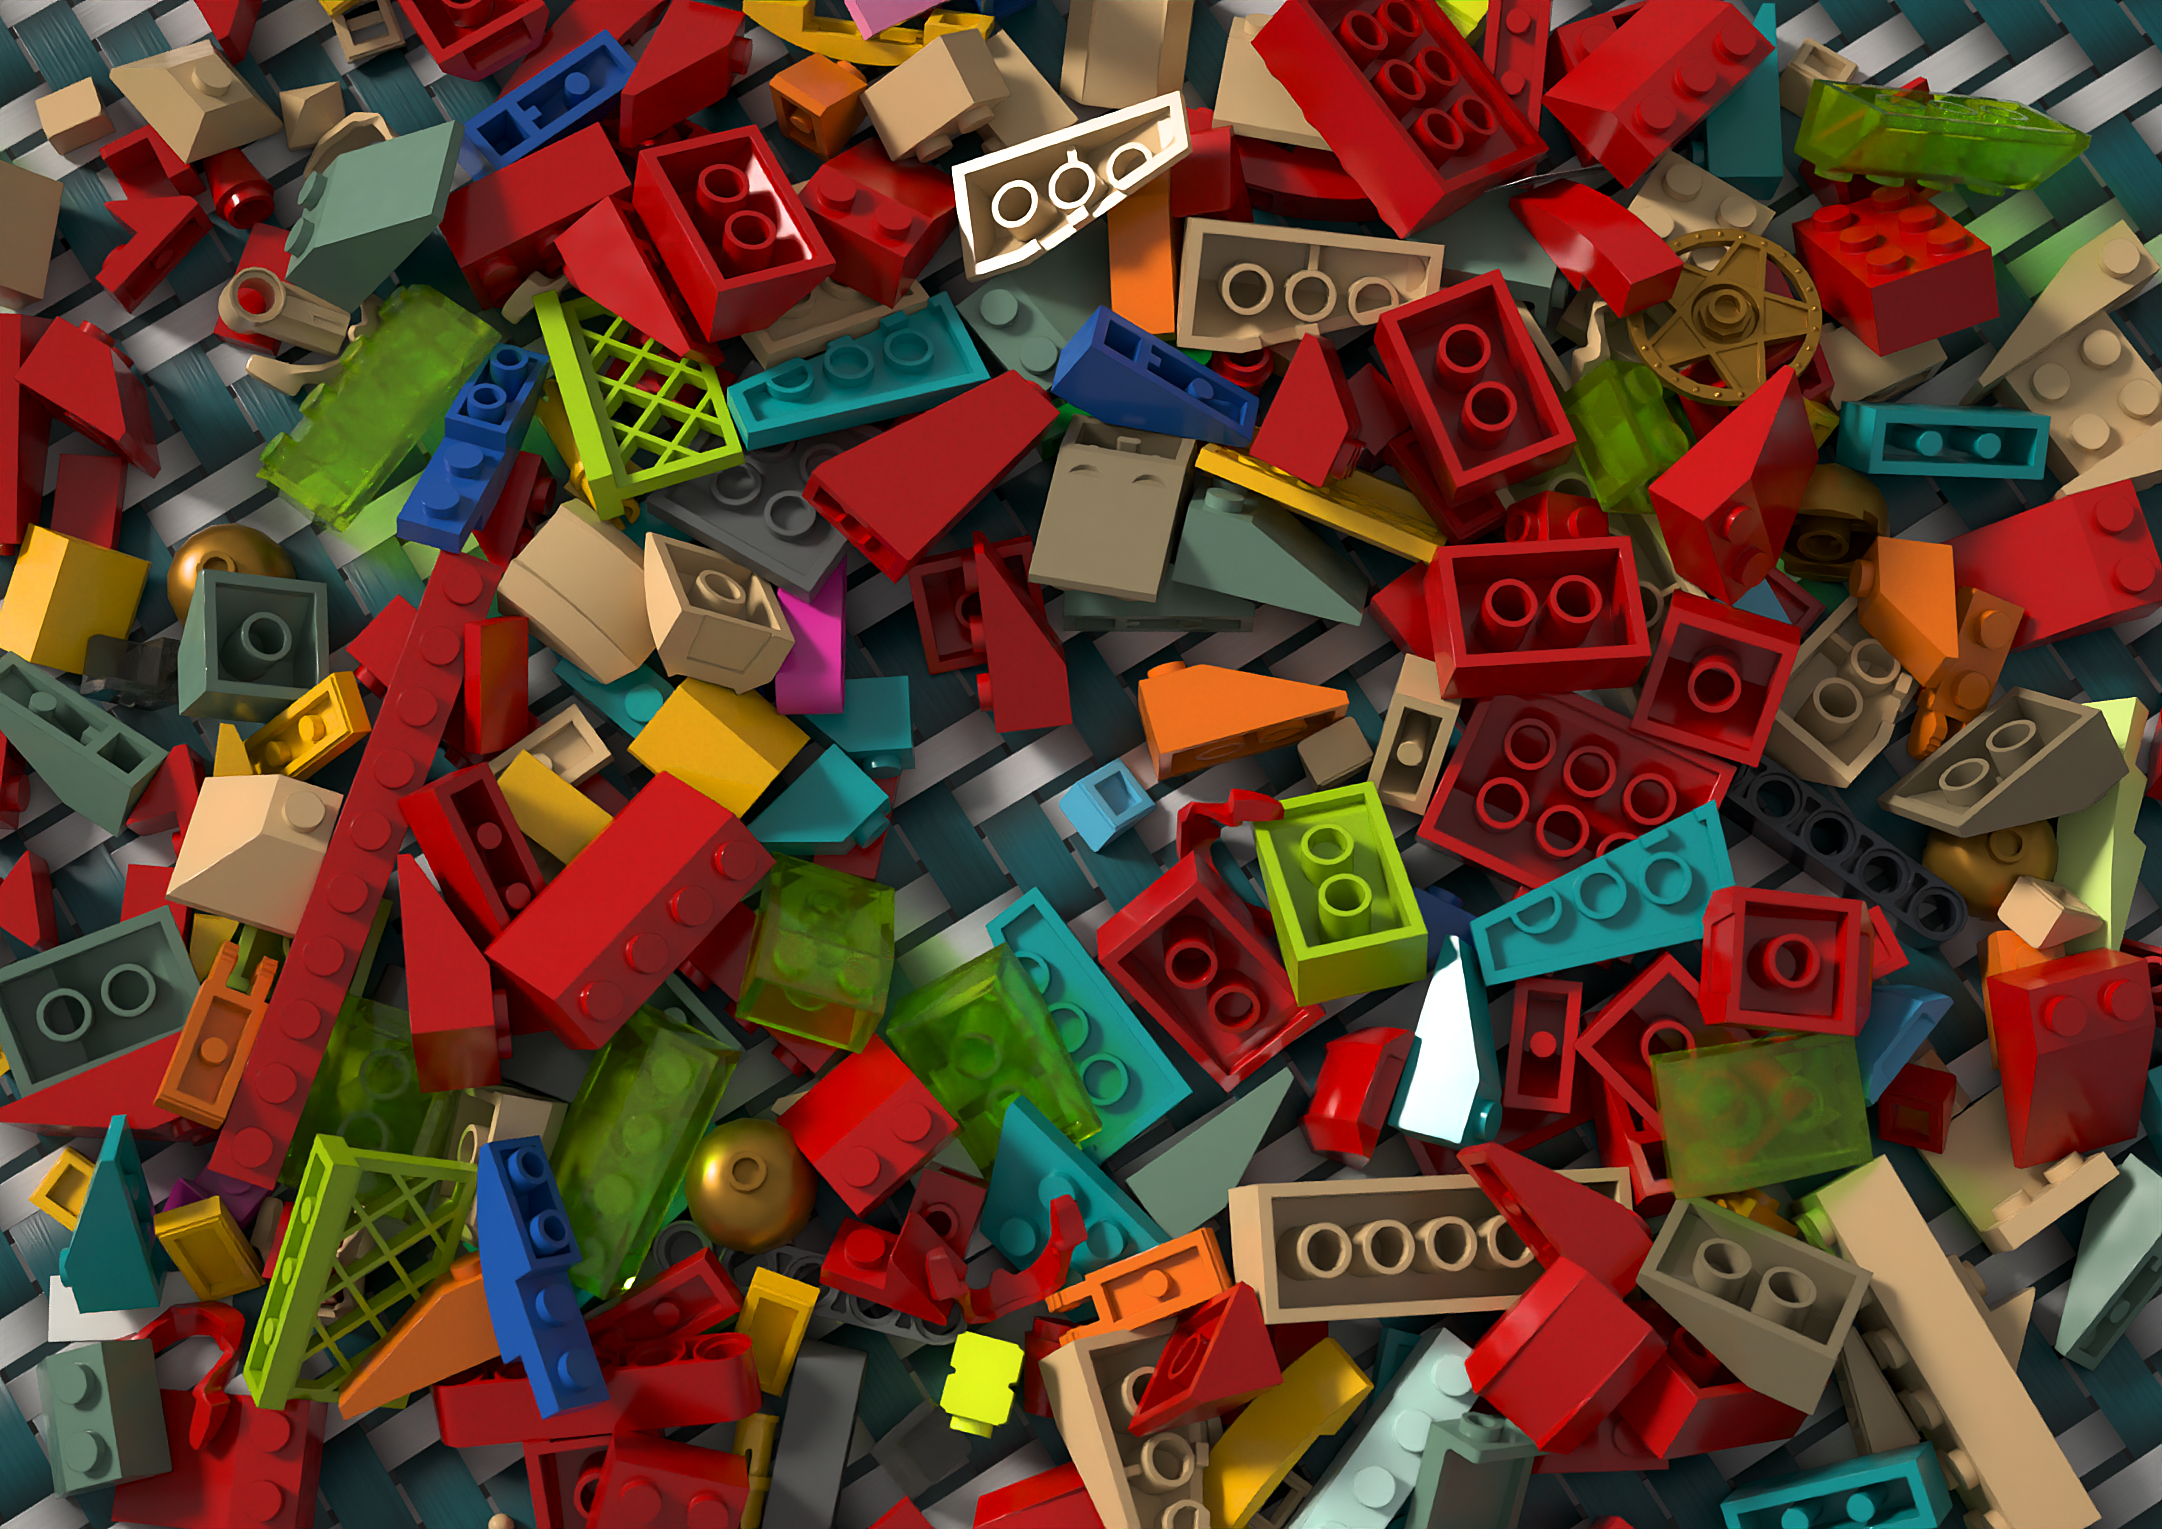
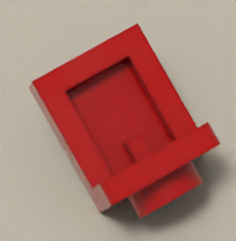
M1545 490L1508 506L1505 527L1507 542L1609 537L1608 501Z

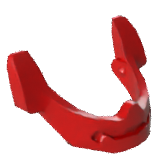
M1237 788L1230 790L1228 802L1226 803L1189 802L1177 814L1176 850L1179 861L1194 850L1221 878L1213 864L1210 852L1211 844L1221 835V828L1212 821V818L1235 828L1241 826L1243 821L1283 820L1285 809L1282 803L1268 795ZM1239 898L1268 936L1276 935L1271 912L1262 907L1246 903Z
M1065 1194L1050 1201L1052 1234L1042 1255L1032 1266L1018 1274H1010L1002 1268L997 1269L991 1273L989 1284L985 1288H969L965 1279H959L949 1259L945 1245L930 1250L926 1254L925 1267L932 1299L935 1301L948 1298L954 1300L961 1311L964 1321L967 1324L990 1323L1015 1310L1042 1301L1054 1294L1065 1284L1075 1246L1088 1238L1082 1215L1075 1200L1070 1194Z
M216 1300L172 1305L138 1333L135 1332L116 1339V1341L152 1339L154 1355L174 1342L194 1335H208L216 1340L224 1354L209 1373L196 1385L192 1393L196 1399L190 1427L189 1444L195 1450L205 1447L217 1434L226 1417L231 1401L224 1391L234 1378L240 1364L245 1339L244 1316L236 1308Z

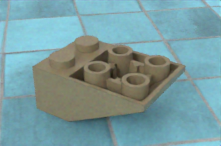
M1074 413L1059 449L1028 573V582L1051 585L1056 589L1064 591L1081 590L1111 595L1124 601L1141 600L1156 603L1193 497L1197 440L1108 424L1093 416Z

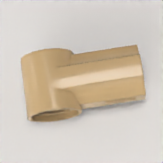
M261 267L246 268L236 274L222 291L218 303V310L223 322L228 328L239 334L251 335L259 333L331 358H335L338 355L351 318L350 313L300 287L281 281L275 273ZM251 288L259 292L265 300L266 312L263 314H251L244 310L237 298L238 289Z

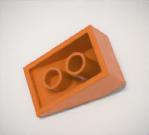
M1174 661L1152 668L1147 672L1149 678L1139 681L1137 711L1157 781L1297 744L1345 718L1349 700L1346 691L1205 664L1186 668L1184 661Z

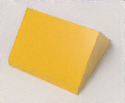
M29 523L0 612V648L8 652L11 650L31 663L99 680L115 682L152 562Z
M687 677L635 738L627 751L655 775L661 771H667L734 813L740 820L805 746L810 737L785 715H778L777 708L755 689L736 695L735 690L732 688Z

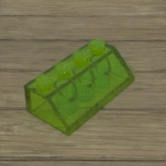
M1814 79L1794 153L1816 164L1815 174L1834 181L1851 182L1853 174H1864L1867 179L1886 186L1902 187L1906 178L1916 179L1918 184L1938 191L1952 192L1954 191L1955 184L1958 183L1967 184V188L1981 194L2001 197L2004 195L2006 188L2032 191L2087 150L2092 136L2015 100Z
M412 284L408 290L401 286L388 297L378 312L383 320L368 338L361 334L347 347L339 359V363L344 367L329 386L323 382L306 397L299 409L304 415L301 421L289 435L284 431L276 435L260 455L259 460L265 465L255 477L313 524L344 533L502 338V335L493 327L429 285Z
M645 1002L604 1046L597 1050L561 1126L559 1136L549 1159L556 1185L583 1260L567 1270L570 1283L602 1300H607L631 1289L686 1173L688 1162L701 1141L742 1052Z

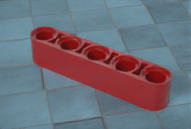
M739 1332L595 1345L593 1349L610 1400L593 1409L542 1420L523 1361L504 1364L502 1356L499 1355L429 1385L441 1441L445 1445L455 1448L613 1433L614 1428L639 1431L731 1422L753 1415L763 1405L752 1338L747 1334Z

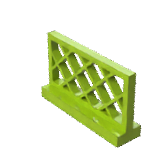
M556 289L531 296L600 521L624 515L625 511L621 500L746 463L714 366L683 358L680 363H676L657 356L664 345L652 337L649 338L642 349L619 342L632 324L589 296L564 303L559 302ZM602 314L616 318L604 336L581 328L579 321ZM587 347L593 349V351L590 353V355H589V352H588ZM609 355L631 363L619 381L596 374ZM698 364L701 371L695 369ZM646 369L669 377L657 395L634 388ZM684 383L708 391L695 410L672 402ZM601 392L608 395L605 400H603ZM623 401L646 409L633 428L610 420ZM713 410L715 411L716 417L710 416ZM661 415L685 423L672 442L648 434ZM700 429L723 437L726 446L703 453L687 448ZM616 439L623 441L619 447ZM638 447L661 455L654 467L627 475L625 465Z
M316 1134L242 1373L257 1408L284 1410L287 1399L339 1404V1386L388 1333L377 1317V1314L410 1293L415 1301H417L439 1275L450 1271L449 1265L454 1260L465 1220L477 1188L478 1166L475 1163L349 1148L343 1137ZM363 1170L391 1174L398 1185L365 1207L361 1205L355 1196ZM401 1175L412 1177L404 1181ZM437 1180L457 1182L452 1199L426 1215L414 1195ZM408 1200L420 1220L385 1241L373 1221ZM353 1206L356 1213L349 1216L351 1207ZM443 1225L441 1233L439 1235L436 1229ZM366 1226L379 1246L344 1268L336 1256L340 1242ZM430 1234L437 1244L433 1258L407 1274L395 1255ZM389 1260L401 1279L366 1301L354 1281ZM332 1267H334L337 1273L330 1277ZM424 1285L420 1294L417 1288ZM347 1286L360 1306L325 1327L317 1316L321 1302ZM370 1320L381 1336V1339L348 1360L335 1341ZM315 1327L318 1333L311 1336L313 1328ZM327 1346L340 1363V1366L318 1380L298 1378L302 1363ZM410 1393L379 1407L405 1409Z

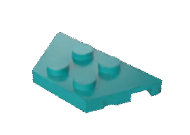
M1023 1094L1010 1104L1005 1114L980 1232L1020 1271L1032 1266L1042 1255L1052 1234L1050 1201L1065 1194H1070L1077 1203L1088 1238L1075 1246L1065 1284L1056 1292L1086 1281L1085 1275L1173 1240ZM1093 1300L1080 1304L1076 1309L1064 1312L1073 1323L1098 1316Z

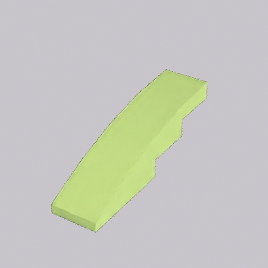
M2137 697L2082 704L2102 710L2130 772L2108 790L2106 796L2100 801L2089 805L2083 811L2058 816L2056 841L2059 850L2057 872L2053 883L2065 886L2101 916L2100 919L2103 921L2097 931L2064 942L2065 956L2100 947L2115 951L2120 950L2146 850V845L2136 836L2134 829L2148 778L2135 763L2149 710Z

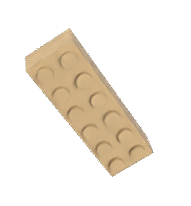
M1884 1154L1856 1165L1790 1202L1788 1205L1795 1217L1790 1219V1223L1799 1228L1796 1234L1797 1240L1873 1272V1276L1855 1316L1864 1332L1860 1337L1881 1371L1886 1369L1898 1390L1895 1396L1915 1430L1920 1428L1927 1441H1932L1947 1489L1951 1491L1956 1488L1969 1510L1968 1513L1963 1515L1967 1529H2084L2102 1518L1886 1155Z
M1629 1167L1553 1170L1623 1204L1626 1209L1633 1211ZM1470 1174L1270 1183L1228 1189L1234 1284L1236 1285L1243 1281L1254 1289L1265 1324L1507 1310L1546 1271ZM1635 1286L1622 1301H1641L1640 1286Z

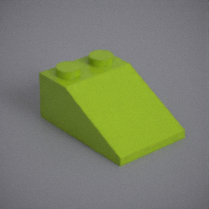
M1374 781L1279 800L1285 809L1283 820L1249 821L1281 955L1298 1007L1426 980L1428 932Z

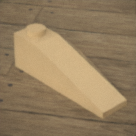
M1180 90L953 166L952 174L966 279L974 283L1029 265L1191 154L1193 150L1185 98Z
M1185 216L1178 277L1177 346L1244 353L1297 339L1302 340L1305 332L1320 336L1323 333L1378 323L1380 314L1439 292L1445 245Z
M1850 595L1800 646L1763 750V754L1799 779L1841 788H1847L1888 744L1895 727L1894 721L1900 705L1907 695L1913 680L1912 675L1858 623V598ZM1859 661L1872 663L1866 674L1859 667Z

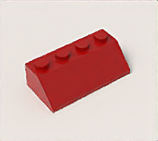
M664 770L653 777L481 954L569 1050L601 1049L770 870L776 861L734 813Z

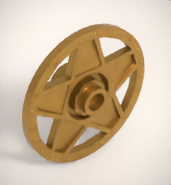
M1723 228L1699 230L1682 235L1666 243L1677 256L1698 248L1728 246L1730 248L1712 272L1684 262L1673 297L1663 302L1673 313V316L1649 340L1645 333L1642 310L1627 316L1628 332L1632 345L1646 369L1667 388L1690 400L1715 406H1739L1766 382L1764 346L1805 339L1795 359L1788 365L1795 369L1798 379L1815 354L1822 330V309L1819 295L1812 279L1803 266L1789 252L1776 243L1759 235L1741 230ZM1766 259L1775 264L1792 281L1803 302L1764 291ZM1708 359L1728 389L1699 384L1675 372L1673 369Z

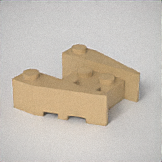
M2123 219L2071 254L1959 403V405L1973 406L1992 393L2002 407H2012L2051 416L2045 463L2063 487L2047 503L2071 494L2130 478L2135 492L2150 489L2153 485L2162 483V384L2108 316V314L2138 295L2161 267Z

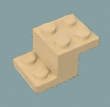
M1672 150L1659 161L1628 207L1630 212L1651 228L1665 243L1691 232L1718 228L1741 230L1762 236L1776 213ZM1730 247L1698 248L1678 257L1683 262L1712 272ZM1593 286L1577 293L1555 329L1556 332L1581 347L1587 346L1589 321L1593 303L1598 294ZM1608 312L1604 314L1605 334L1611 354L1609 364L1662 395L1666 386L1646 369L1634 350L1628 332L1627 316L1619 319V317L1612 318ZM1642 313L1645 333L1649 340L1661 327L1647 314Z

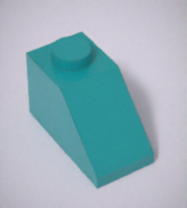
M908 676L846 679L843 714L786 715L789 720L824 750H827L835 743L859 768H863V772L869 778L887 779L900 775L901 770L915 769L912 696Z
M834 743L746 828L770 855H846L857 844L863 849L871 845L890 824V821L885 816L892 810L889 796Z

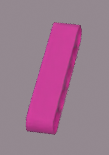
M847 554L810 604L778 586L777 600L795 639V644L775 675L778 715L844 713Z

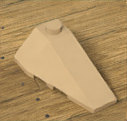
M1179 1317L1130 1331L1123 1329L1073 1340L1038 1361L1056 1426L1106 1529H1210V1512L1203 1506V1468L1209 1466V1443L1202 1442V1421L1142 1437H1136L1127 1431Z

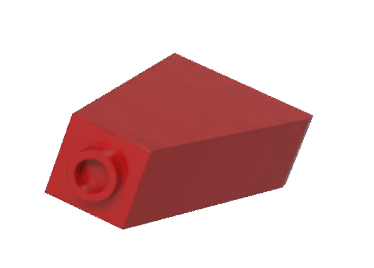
M0 313V555L15 556V544L23 543L29 523L39 525L52 417L13 377L54 320L9 313Z
M1012 369L821 463L811 473L801 496L896 584L1046 437L1060 411L1052 405L1051 398L1040 385L1033 381L1025 380L1016 370Z

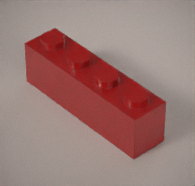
M487 761L450 772L398 799L452 913L481 953L547 887ZM489 964L492 990L506 988L508 1018L512 1036L550 1031V1028Z

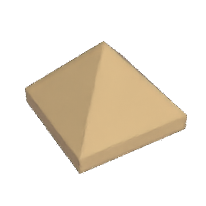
M339 81L279 92L290 152L316 147L319 139L347 117L342 87Z

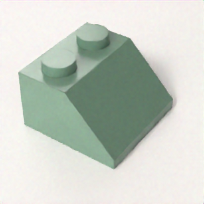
M202 569L198 573L178 651L179 716L267 724L330 675L327 583L212 569Z
M152 1339L99 1342L47 1356L36 1367L56 1499L67 1498L173 1471Z

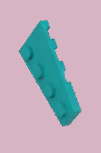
M947 291L928 298L927 308L909 316L901 310L881 319L879 329L855 340L847 334L827 343L826 353L805 361L800 357H795L727 387V406L747 451L933 409L990 381L991 377Z
M1715 799L1469 922L1483 986L1488 987L1703 939L1704 925L1702 918L1713 891L1736 886Z

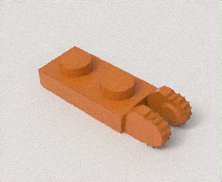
M1962 586V589H1959L1956 597L1959 659L1936 688L1926 687L1925 690L1920 691L1916 706H1919L1910 729L1911 734L1908 736V742L1906 743V750L1909 751V756L1919 761L1925 760L1941 747V742L1942 745L1987 709L2025 608L1976 588Z
M227 940L224 941L218 951L208 977L198 990L153 1103L154 1106L218 1130L223 1124L269 1006L265 999L279 964L278 961L264 956L260 963L256 964L251 974L250 986L246 994L226 987L229 975L237 964L240 948L239 945Z
M1205 1227L1085 1275L1086 1281L1046 1297L1045 1300L1050 1313L1068 1312L1090 1300H1093L1100 1321L1067 1331L1064 1336L1059 1338L1061 1347L1073 1340L1123 1329L1130 1331L1161 1322L1198 1307L1229 1289L1233 1284L1213 1228Z

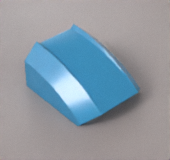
M1886 984L1872 986L1870 1015L1859 1037L1817 1035L1809 1046L1798 1049L1802 1086L1843 1119L1873 1105L1952 1006L1953 1000L1944 994L1913 985Z

